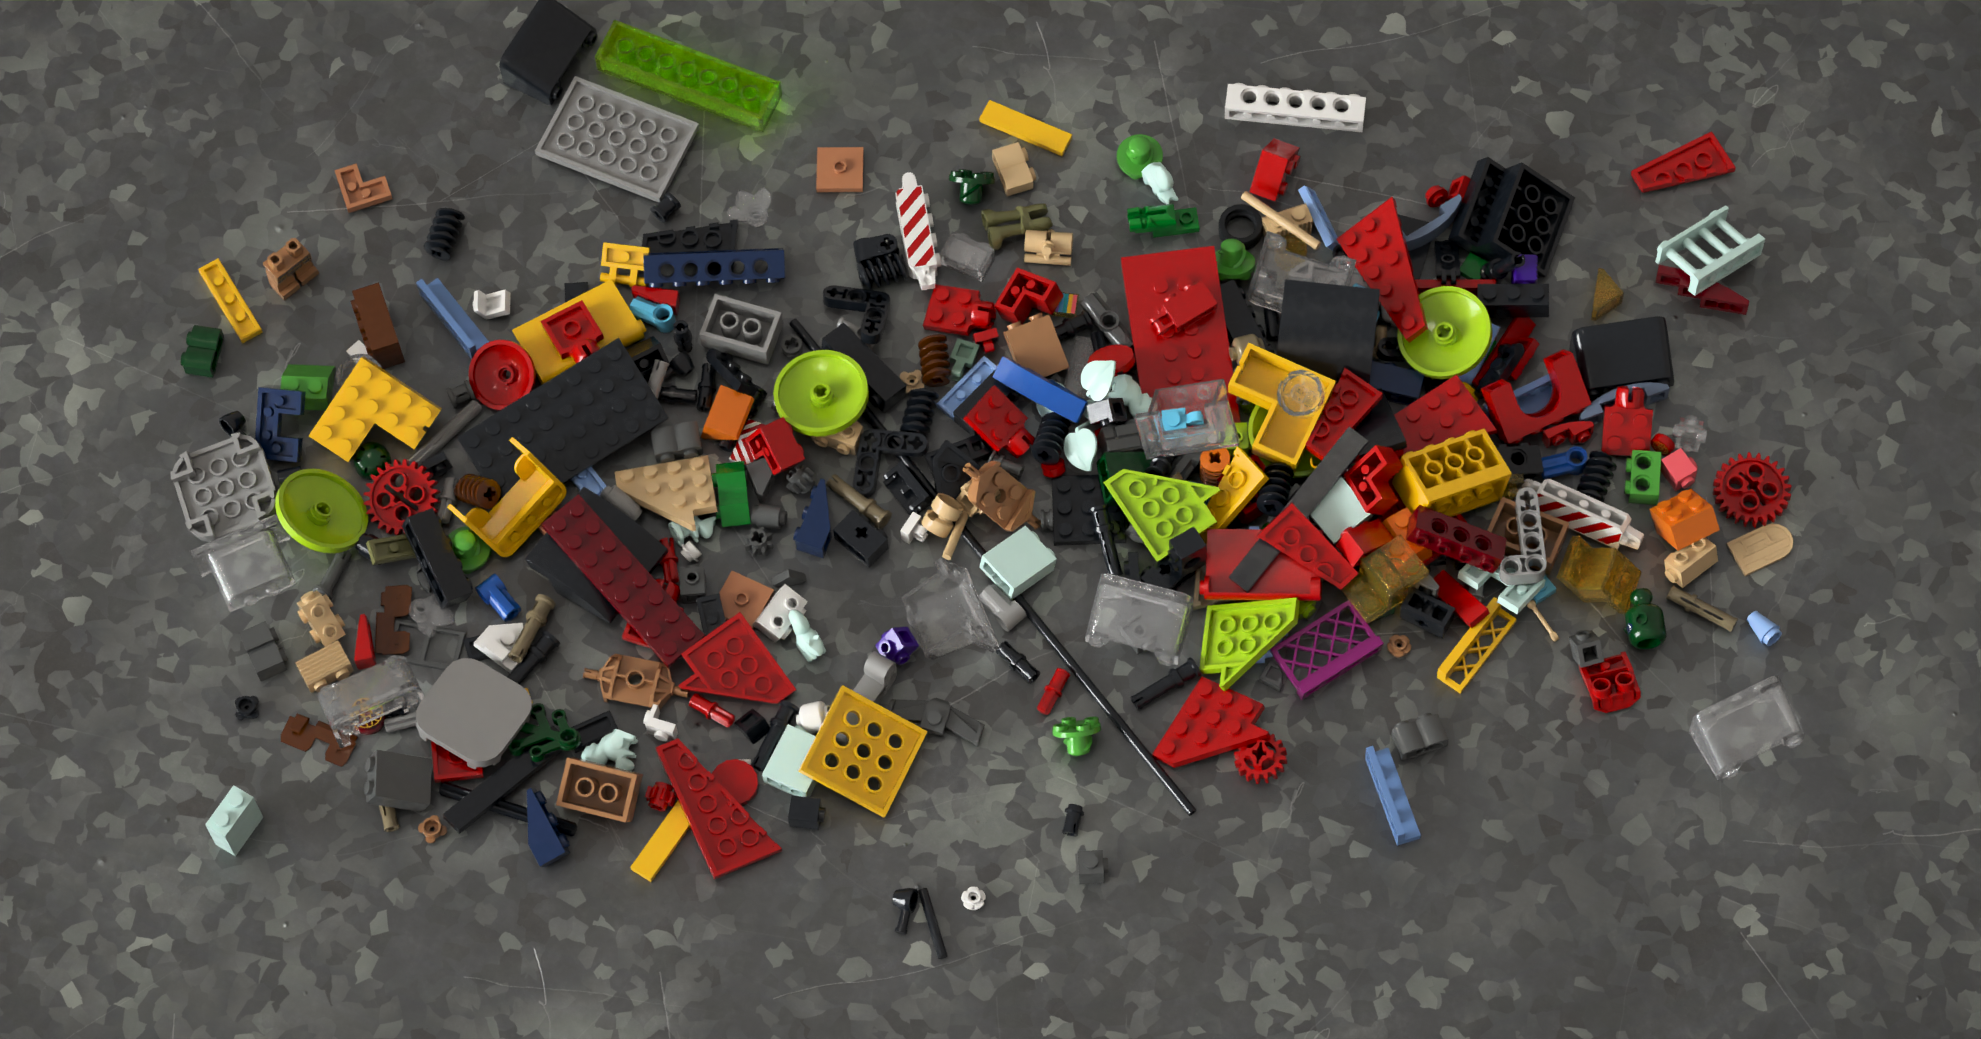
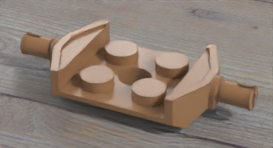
M990 461L979 470L970 463L965 464L966 468L963 467V471L972 477V483L967 494L969 501L1006 531L1013 532L1025 522L1034 529L1040 527L1041 521L1032 515L1036 491L1027 489L1000 467L1001 463L999 461ZM999 489L1001 497L999 501L996 502L994 495L995 492Z
M613 654L609 657L603 668H600L599 671L585 668L583 678L594 679L600 682L603 699L607 703L608 700H614L652 708L653 704H656L660 710L671 696L676 695L688 698L690 692L675 686V682H672L670 668L664 663L620 654ZM633 675L642 677V681L637 685L631 684L629 679Z

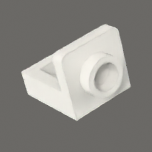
M506 289L490 294H484L480 290L474 291V312L486 320L510 314L511 293Z
M653 704L651 711L647 710L643 721L647 733L654 735L660 741L675 740L678 735L676 724L658 719L660 715L659 706Z

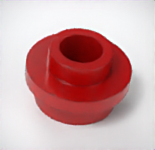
M1439 185L1431 187L1425 194L1426 203L1430 207H1439L1444 204L1448 196L1447 190Z

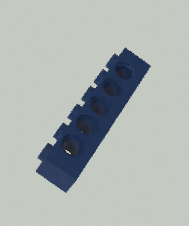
M765 248L643 253L644 283H649V287H663V283L671 282L673 286H687V282H696V285H710V281H719V284L725 285L733 284V280H743V283L750 284L757 283V279H766L767 283L780 282V278H785L784 249ZM759 260L767 262V268L763 272H757L754 269L755 263ZM741 261L744 264V269L740 273H734L731 270L733 262ZM711 262L720 264L721 268L718 273L711 274L708 272L707 268ZM688 263L696 264V273L693 275L686 274L684 272L685 265ZM664 264H671L674 267L671 275L665 276L661 273V267Z

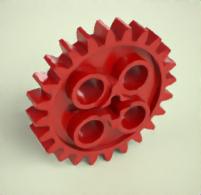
M1748 452L1747 457L1744 459L1741 454H1738L1737 461L1730 457L1729 465L1723 463L1721 466L1722 471H1717L1716 477L1718 479H1714L1713 486L1716 487L1713 489V495L1717 496L1715 504H1721L1720 512L1728 511L1727 519L1734 516L1735 524L1743 520L1744 527L1747 526L1748 522H1752L1753 527L1756 528L1757 522L1760 521L1763 526H1766L1767 518L1775 522L1776 515L1781 517L1783 509H1787V501H1790L1791 494L1788 492L1791 491L1792 486L1786 483H1788L1790 477L1782 476L1785 468L1777 469L1778 461L1772 464L1769 463L1770 456L1762 460L1760 453L1756 455V458H1752L1751 453ZM1756 472L1760 477H1753L1750 473ZM1737 484L1741 488L1733 489L1732 487H1730V485ZM1763 491H1772L1774 495L1768 496ZM1750 502L1755 507L1748 508L1744 505V503Z
M394 459L393 466L385 462L386 470L378 467L379 475H370L374 482L373 484L366 483V486L371 488L370 492H364L363 495L369 497V500L364 502V505L371 506L366 514L375 515L371 522H379L378 529L383 530L386 527V533L392 534L394 531L395 535H401L403 530L402 524L405 521L400 517L401 511L407 508L409 512L408 517L433 508L434 512H438V509L433 506L434 504L441 503L440 500L435 498V495L441 492L440 490L433 489L438 484V481H430L433 473H425L427 467L422 465L418 468V462L415 461L410 465L407 459H404L401 465L399 460ZM402 475L404 478V483L400 487H397L396 479L398 476ZM386 485H389L396 492L403 494L404 498L414 503L419 509L416 511L408 503L402 502L400 497L386 489ZM421 489L422 497L416 501L414 493L416 490ZM388 494L390 502L384 507L382 505V498Z

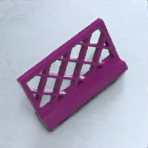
M1351 599L1271 648L1270 652L1296 688L1299 698L1303 700L1381 651L1384 643L1379 636L1376 637ZM1349 608L1354 615L1353 623L1340 621V612ZM1324 622L1335 624L1333 636L1319 633L1320 625ZM1337 625L1351 627L1349 639L1336 636ZM1354 628L1364 630L1369 638L1363 642L1352 640ZM1303 635L1314 636L1313 648L1300 646V637ZM1318 637L1332 640L1329 652L1315 649ZM1334 641L1348 643L1347 652L1344 654L1333 653ZM1284 647L1295 649L1293 661L1283 659L1278 651ZM1298 650L1312 653L1310 664L1296 662ZM1314 653L1328 656L1327 664L1323 667L1312 665ZM1294 666L1307 668V677L1298 681L1293 674Z

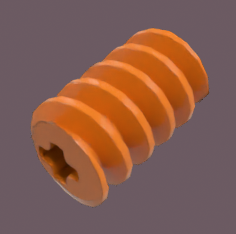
M1212 446L1206 448L1201 453L1200 479L1203 484L1217 486V479L1224 475L1222 473L1227 464L1230 465V454L1226 447Z

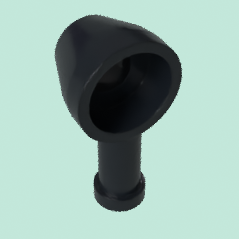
M686 350L680 352L669 362L664 381L674 372L685 377L694 370L695 367L692 359Z
M239 411L225 414L219 418L220 426L229 436L239 432L246 435L241 430L246 420Z
M898 889L893 894V905L901 909L898 925L895 928L897 933L907 934L910 914L914 912L918 901L917 889Z

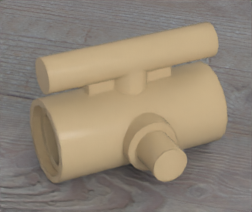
M1052 229L1048 231L1026 230L1024 251L1035 252L1036 254L1025 253L1024 263L1071 266L1072 257L1060 256V254H1072L1073 233L1055 232Z

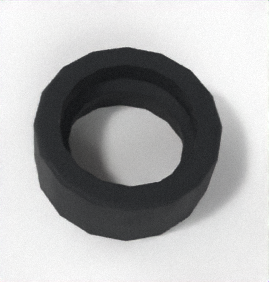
M1245 204L1228 207L1219 219L1218 229L1221 241L1232 238L1241 241L1245 245L1246 250L1255 247L1263 233L1262 217L1259 212ZM1234 218H1247L1253 222L1254 231L1251 235L1244 238L1234 237L1227 231L1228 222Z

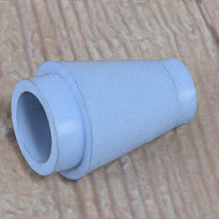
M1758 611L1752 612L1747 617V622L1762 644L1771 646L1781 637L1780 627Z

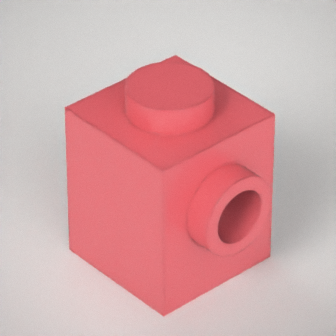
M1682 448L1661 459L1660 471L1675 491L1682 487L1686 489L1695 482L1698 469L1697 464L1693 458H1688Z

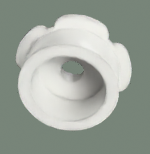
M688 541L685 545L681 544L683 548L681 554L689 562L692 560L698 562V558L702 553L691 541Z
M969 887L961 896L964 907L969 910L982 908L986 899L984 891L979 890L978 887Z

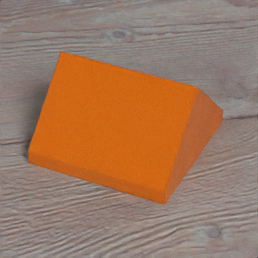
M720 385L705 422L701 438L706 440H739L754 398Z

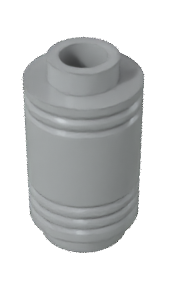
M615 484L612 487L607 485L599 495L634 521L642 513L640 505Z

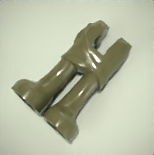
M1042 203L1025 207L1017 206L1015 210L1011 211L982 210V223L985 231H987L991 251L999 250L1005 238L1020 234L1025 235L1026 230L1048 231L1053 226V223L1049 217H1042L1048 212L1047 205ZM1020 220V223L997 226L1005 222Z

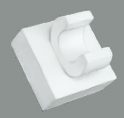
M912 512L900 530L901 540L908 544L911 543L913 538L920 542L925 541L928 536L926 533L928 530L922 526L920 515Z

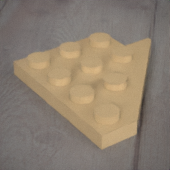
M708 455L615 472L617 487L637 502V504L691 531H696L694 516L718 512Z

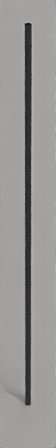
M796 318L789 323L810 351L821 350ZM866 405L862 415L874 429L887 430ZM894 438L888 443V446L893 449L900 446ZM896 455L933 501L937 493L928 479L909 456ZM965 526L961 536L981 560L982 555L986 551ZM1021 594L1015 597L1013 600L1024 609L1028 619L1189 816L1194 814L1196 808Z

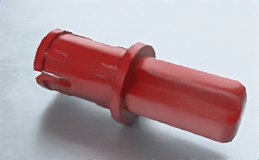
M668 537L660 539L659 542L668 549V553L660 561V564L663 566L665 583L669 584V581L676 584L679 581L677 570L679 559L675 554L674 539L670 537L668 542Z
M1057 668L1049 685L1044 687L1045 692L1037 706V710L1040 713L1050 714L1057 699L1062 697L1061 691L1070 677L1066 670Z
M695 693L689 701V707L706 715L705 717L708 720L713 719L725 727H731L735 721V716L732 713L719 707L717 702L712 703L698 693Z

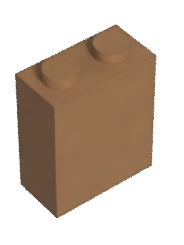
M1041 312L1029 317L1030 322L1021 325L1020 321L1008 325V330L1003 332L1013 360L1021 366L1030 368L1043 377L1069 368L1050 315L1043 317Z

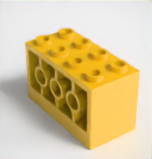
M1481 429L1469 431L1457 438H1448L1443 443L1437 445L1430 444L1416 452L1410 451L1405 453L1400 459L1404 467L1394 475L1392 485L1411 514L1421 505L1453 517L1501 500L1512 473L1486 430Z

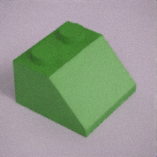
M288 364L282 375L280 389L306 391L304 410H326L332 401L335 366Z

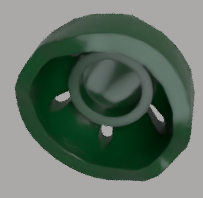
M367 442L361 445L354 455V466L357 473L367 480H373L370 477L371 474L379 475L377 467L386 470L385 462L391 464L390 453L383 445L377 442Z

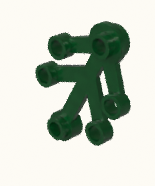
M536 703L532 705L531 714L537 720L539 726L525 723L520 732L531 735L520 740H513L508 748L511 755L519 756L526 747L547 739L552 740V742L545 745H536L530 749L529 753L532 761L540 762L545 758V754L560 748L570 751L577 748L581 743V735L574 728L568 726L566 713L562 709L553 711L551 715L553 723L559 726L560 732L551 730L546 718L544 705Z

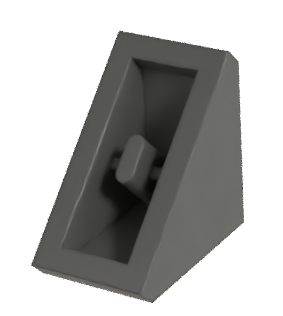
M762 458L747 464L746 470L759 503L764 504L777 475H773L766 459Z

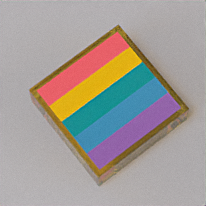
M1062 292L1064 296L1054 311L1053 316L1073 318L1077 314L1079 294Z

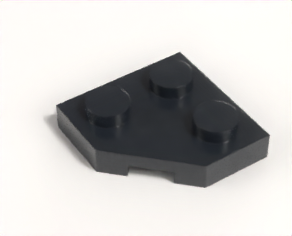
M948 440L944 441L931 458L936 493L946 494L956 500L962 492L960 488L972 478L963 471V467L966 468L965 464L970 463L977 470L981 468L978 463Z

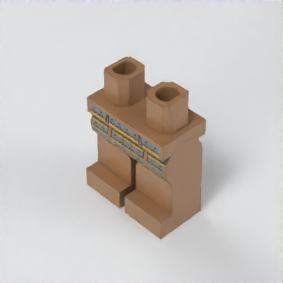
M291 238L284 247L276 253L273 252L263 262L270 286L284 301L301 288L299 283L304 286L319 274L311 261L310 252L296 238Z

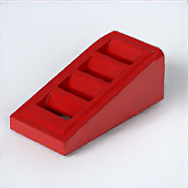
M632 286L631 290L634 299L638 296L656 304H668L671 306L674 315L678 316L680 297L677 290Z
M361 614L359 618L354 656L355 664L359 670L375 667L377 664L370 623L365 614Z

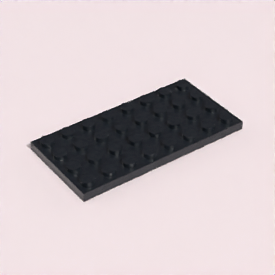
M617 338L457 438L479 474L485 478L497 481L500 485L501 494L499 502L520 479L514 471V465L523 453L509 441L512 437L530 451L564 484L668 420L669 417L621 340Z

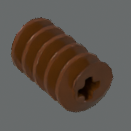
M929 335L918 343L919 357L921 358L920 366L922 367L921 374L923 375L922 383L928 387H941L950 383V380L947 378L951 375V370L947 369L950 367V362L947 361L949 353L945 352L948 350V345L945 344L947 341L945 335Z
M466 474L455 485L454 493L461 502L485 509H492L500 498L501 489L497 481L475 474Z

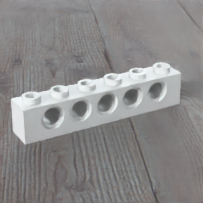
M1228 84L1225 119L1363 132L1366 97H1361L1357 94L1339 95L1335 92L1298 91L1287 87L1278 89L1269 88L1265 85ZM1246 100H1253L1254 102H1253V103H1246L1245 101H1246ZM1270 102H1275V103H1277V105H1273V106H1272V105H1269L1268 103H1270ZM1297 104L1300 107L1294 108L1291 105ZM1314 107H1322L1323 109L1316 110ZM1338 109H1345L1346 111H1345V112H1339V111H1337V110H1338Z

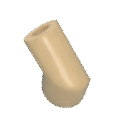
M1385 325L1376 326L1375 346L1373 348V357L1375 359H1378L1375 352L1376 346L1381 339L1387 337V326Z

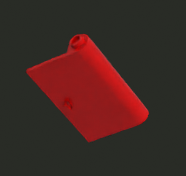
M1207 529L1206 575L1204 580H1200L1199 584L1200 595H1204L1205 600H1276L1297 597L1299 601H1321L1322 577L1280 552L1247 593L1233 582L1229 576L1259 540L1257 534L1262 529Z

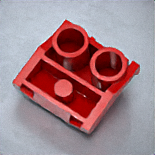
M1625 651L1620 652L1619 655L1604 658V662L1582 668L1579 666L1595 710L1609 713L1629 708L1641 698V690Z

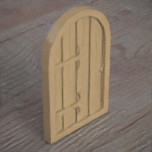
M1771 523L1740 536L1726 545L1744 576H1747L1789 555L1793 548V537L1786 527Z

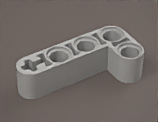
M1525 487L1518 491L1515 501L1521 555L1505 557L1500 566L1499 577L1506 585L1538 583L1543 580L1546 572L1547 562L1538 495L1534 489ZM1525 500H1527L1528 504H1530L1528 510H1525ZM1530 521L1535 525L1528 527L1524 525V522ZM1532 543L1535 544L1537 548L1530 549L1526 545ZM1538 566L1541 570L1532 571L1529 567ZM1506 568H1513V569H1515L1517 572H1515V573H1508V572H1506L1505 569H1506Z
M873 651L864 665V675L853 691L879 704L896 679V663ZM853 712L847 714L846 719L848 723L856 725L858 723V716ZM842 733L836 735V742L841 746H846L848 743L846 735Z

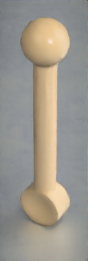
M1531 600L1527 607L1534 611L1550 634L1551 639L1556 642L1559 640L1557 633L1552 630L1537 609L1536 602Z

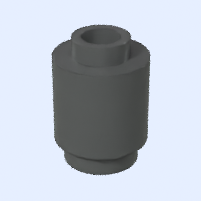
M762 503L753 506L751 523L757 524V527L781 529L782 525H786L787 511H784L783 506Z

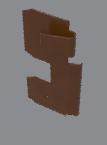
M408 585L385 586V592H381V606H385L384 612H376L375 653L389 655L403 654L409 651L410 633L406 631L394 632L395 617L406 616L411 613L412 587Z
M298 713L295 717H289L281 733V742L306 752L311 748L315 738L330 744L325 753L326 761L340 767L347 763L356 745L357 736L321 721H318L316 726L309 724L310 718Z

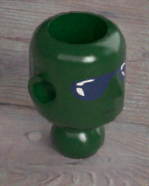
M1646 588L1632 591L1630 602L1634 606L1625 613L1626 627L1623 630L1628 635L1630 644L1637 649L1656 648L1662 645L1667 637L1663 611L1659 606L1651 603L1653 596L1651 591Z

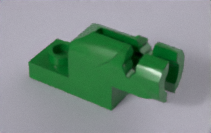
M1174 204L1127 209L1130 232H1153V238L1195 233L1200 230L1196 207L1174 210Z

